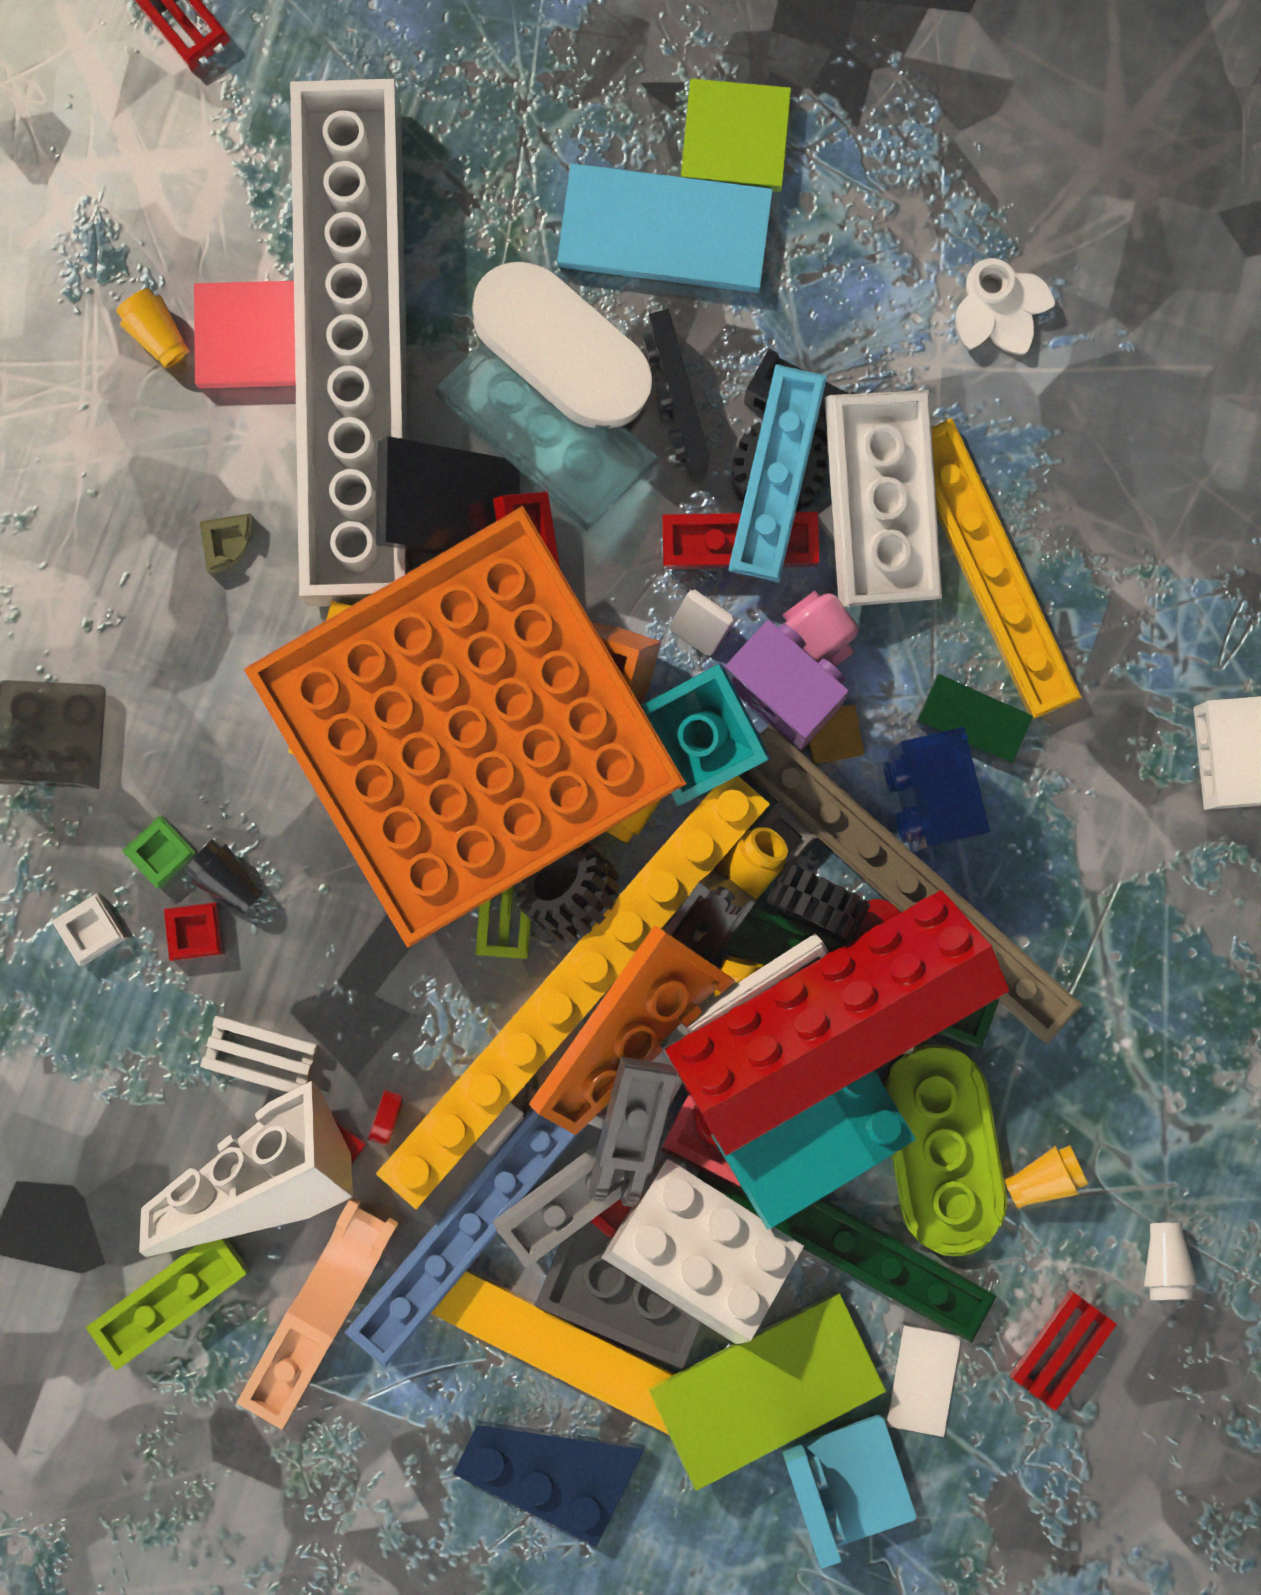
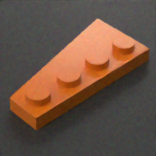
M654 925L529 1105L539 1115L577 1135L609 1104L621 1057L652 1062L663 1051L659 1044L680 1024L687 1028L702 1013L699 1006L715 990L723 993L735 980Z

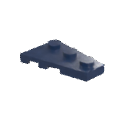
M478 1421L453 1474L597 1548L641 1458L644 1445L629 1442L620 1444L599 1441L595 1437L581 1435L572 1437L544 1433L539 1429Z

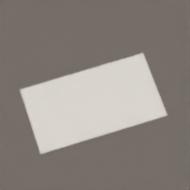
M904 1325L886 1426L944 1437L961 1340L960 1336Z

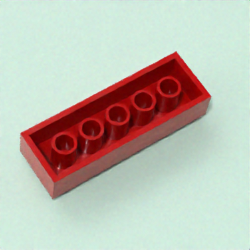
M941 889L886 922L873 927L870 931L839 949L826 954L820 960L792 976L781 980L773 987L745 1003L734 1007L726 1014L700 1029L687 1034L664 1050L677 1071L687 1093L723 1153L727 1156L1008 993L1009 988L992 945Z

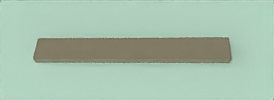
M769 724L759 736L771 759L744 772V774L776 803L779 802L817 836L816 839L885 901L893 904L900 913L942 889L992 945L1009 988L1008 993L997 998V1000H1000L999 1003L1043 1043L1048 1044L1082 1004Z

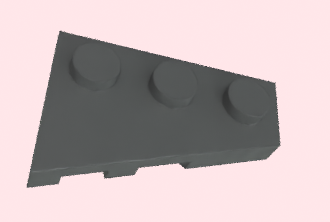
M588 1222L561 1242L534 1306L683 1369L701 1322L601 1258L613 1238L610 1239L593 1223Z

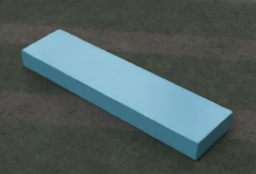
M775 365L728 572L776 583L780 581L825 388L826 375Z

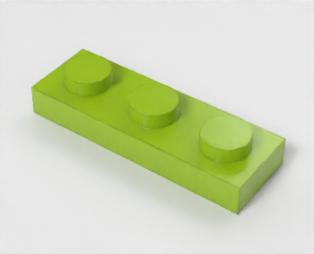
M227 1238L196 1245L85 1328L115 1371H117L248 1274L250 1270Z

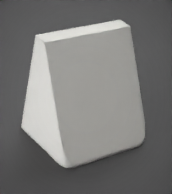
M690 589L671 622L670 630L703 654L710 656L731 629L734 619L730 613L695 589L693 591Z

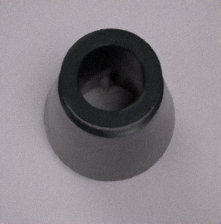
M213 839L208 842L184 869L193 878L190 883L230 907L236 908L241 914H244L264 892L256 885V881L227 844L221 847Z

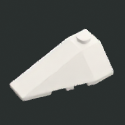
M310 1081L267 1103L255 1113L258 1120L255 1125L238 1139L230 1134L217 1145L220 1152L219 1155L199 1171L189 1168L141 1208L139 1253L149 1257L308 1219L352 1198L351 1153L319 1087Z

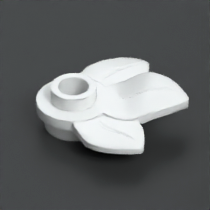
M984 259L975 264L967 276V297L956 310L955 323L957 334L962 344L968 350L978 347L990 338L1002 350L1012 354L1024 355L1028 352L1034 335L1032 315L1043 313L1054 307L1053 295L1047 284L1040 277L1034 274L1015 273L1008 263L1000 259ZM986 279L995 280L999 285V291L997 293L985 291L982 282Z

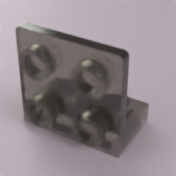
M1 681L0 784L99 789L106 689L101 685Z

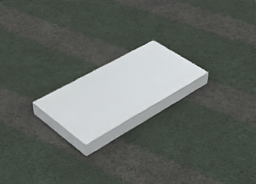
M929 390L843 394L825 397L838 599L844 607L942 599Z

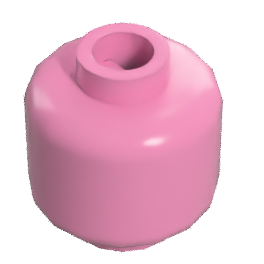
M815 590L782 615L786 620L785 624L794 629L806 642L803 650L817 663L824 658L836 667L854 653L849 643L856 638L859 631L858 625L834 594L828 593L819 596Z

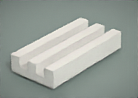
M215 1016L212 1025L214 1027L212 1035L208 1038L206 1045L208 1048L206 1055L202 1058L200 1067L288 1093L308 1082L319 1044L222 1016ZM225 1031H231L304 1052L302 1062L223 1040ZM219 1051L298 1073L297 1079L292 1081L217 1059Z

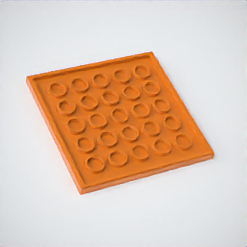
M523 506L244 668L245 673L407 948L686 785Z

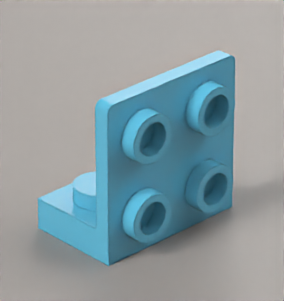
M875 1415L781 1447L820 1569L841 1562L837 1550L838 1546L915 1520L916 1513L886 1423L881 1415Z

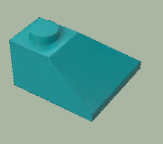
M722 663L641 705L645 715L686 785L671 793L677 806L771 759Z

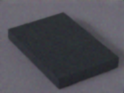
M391 436L378 439L376 545L433 554H441L496 522L494 498L502 495L520 494V461Z

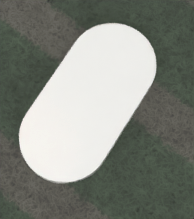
M512 262L495 267L480 280L474 293L472 305L473 323L477 335L490 350L564 415L582 426L595 428L596 425H610L609 428L621 427L638 416L647 401L652 385V375L647 359L631 340L559 277L535 264Z

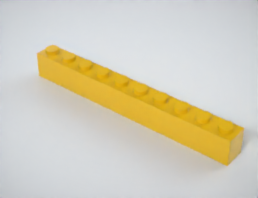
M739 776L713 788L617 897L612 910L607 909L603 913V916L606 917L600 925L596 922L591 927L592 931L582 937L376 1174L413 1208L417 1209L611 988L654 925L661 929L684 904L698 882L713 871L743 834L747 832L767 809L770 803Z

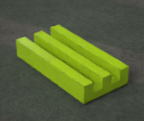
M514 886L502 892L498 946L488 945L492 899L479 906L475 955L529 959L532 920L522 911L518 948L509 947Z

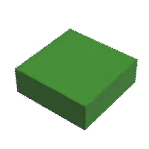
M159 815L122 850L157 889H162L198 854L192 845L162 815Z

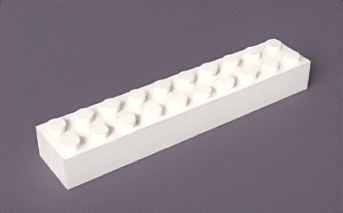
M395 79L290 82L299 596L309 607L330 606L331 601L352 606L411 571V550L376 545L378 439L391 436L408 440L401 102Z

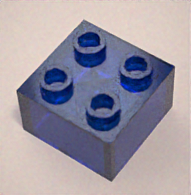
M965 727L901 741L888 752L889 761L883 762L884 776L889 792H898L902 812L895 814L897 829L902 843L910 842L913 853L974 839L990 832Z

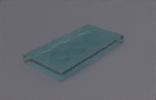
M484 343L436 386L435 395L542 492L548 491L549 498L585 531H588L656 462L657 456L623 426L609 428L610 425H596L595 428L582 426L569 419Z

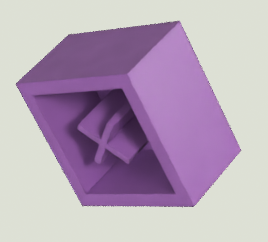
M768 619L725 665V670L740 699L801 752L843 706L849 690L842 685L846 681L845 676L832 663L824 658L817 663L803 650L806 642L794 629L785 623H782L778 628Z

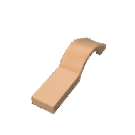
M355 1197L349 1199L336 1223L326 1248L298 1296L285 1314L237 1401L238 1405L283 1430L398 1225V1222L391 1218L384 1222L359 1207L361 1201Z

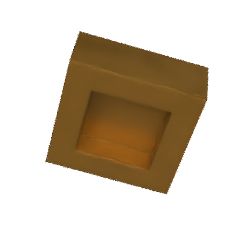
M855 704L842 706L809 742L813 764H824L865 755Z

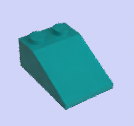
M875 1070L727 1156L723 1153L713 1134L711 1135L767 1230L876 1166L916 1140Z

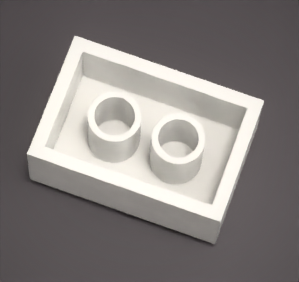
M667 1158L654 1168L656 1172L645 1183L637 1206L631 1207L601 1258L734 1344L749 1342L752 1340L804 1246L775 1227L767 1230L758 1216Z

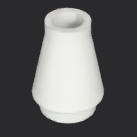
M1182 1223L1150 1224V1242L1144 1287H1149L1150 1300L1194 1299L1193 1286L1198 1285L1183 1235Z

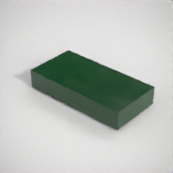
M937 674L915 723L1010 765L1017 755L1033 716L941 674Z

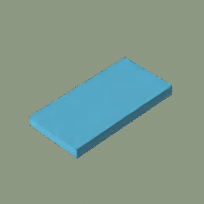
M570 163L557 267L759 293L772 189Z

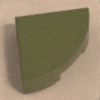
M251 513L199 522L207 572L210 575L223 572L235 565L246 553L254 532V517Z

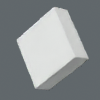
M98 893L52 921L79 966H84L128 938L105 899Z

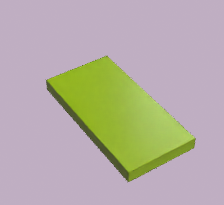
M837 1292L756 1332L751 1341L737 1345L733 1344L647 1388L695 1491L886 1392L840 1293Z

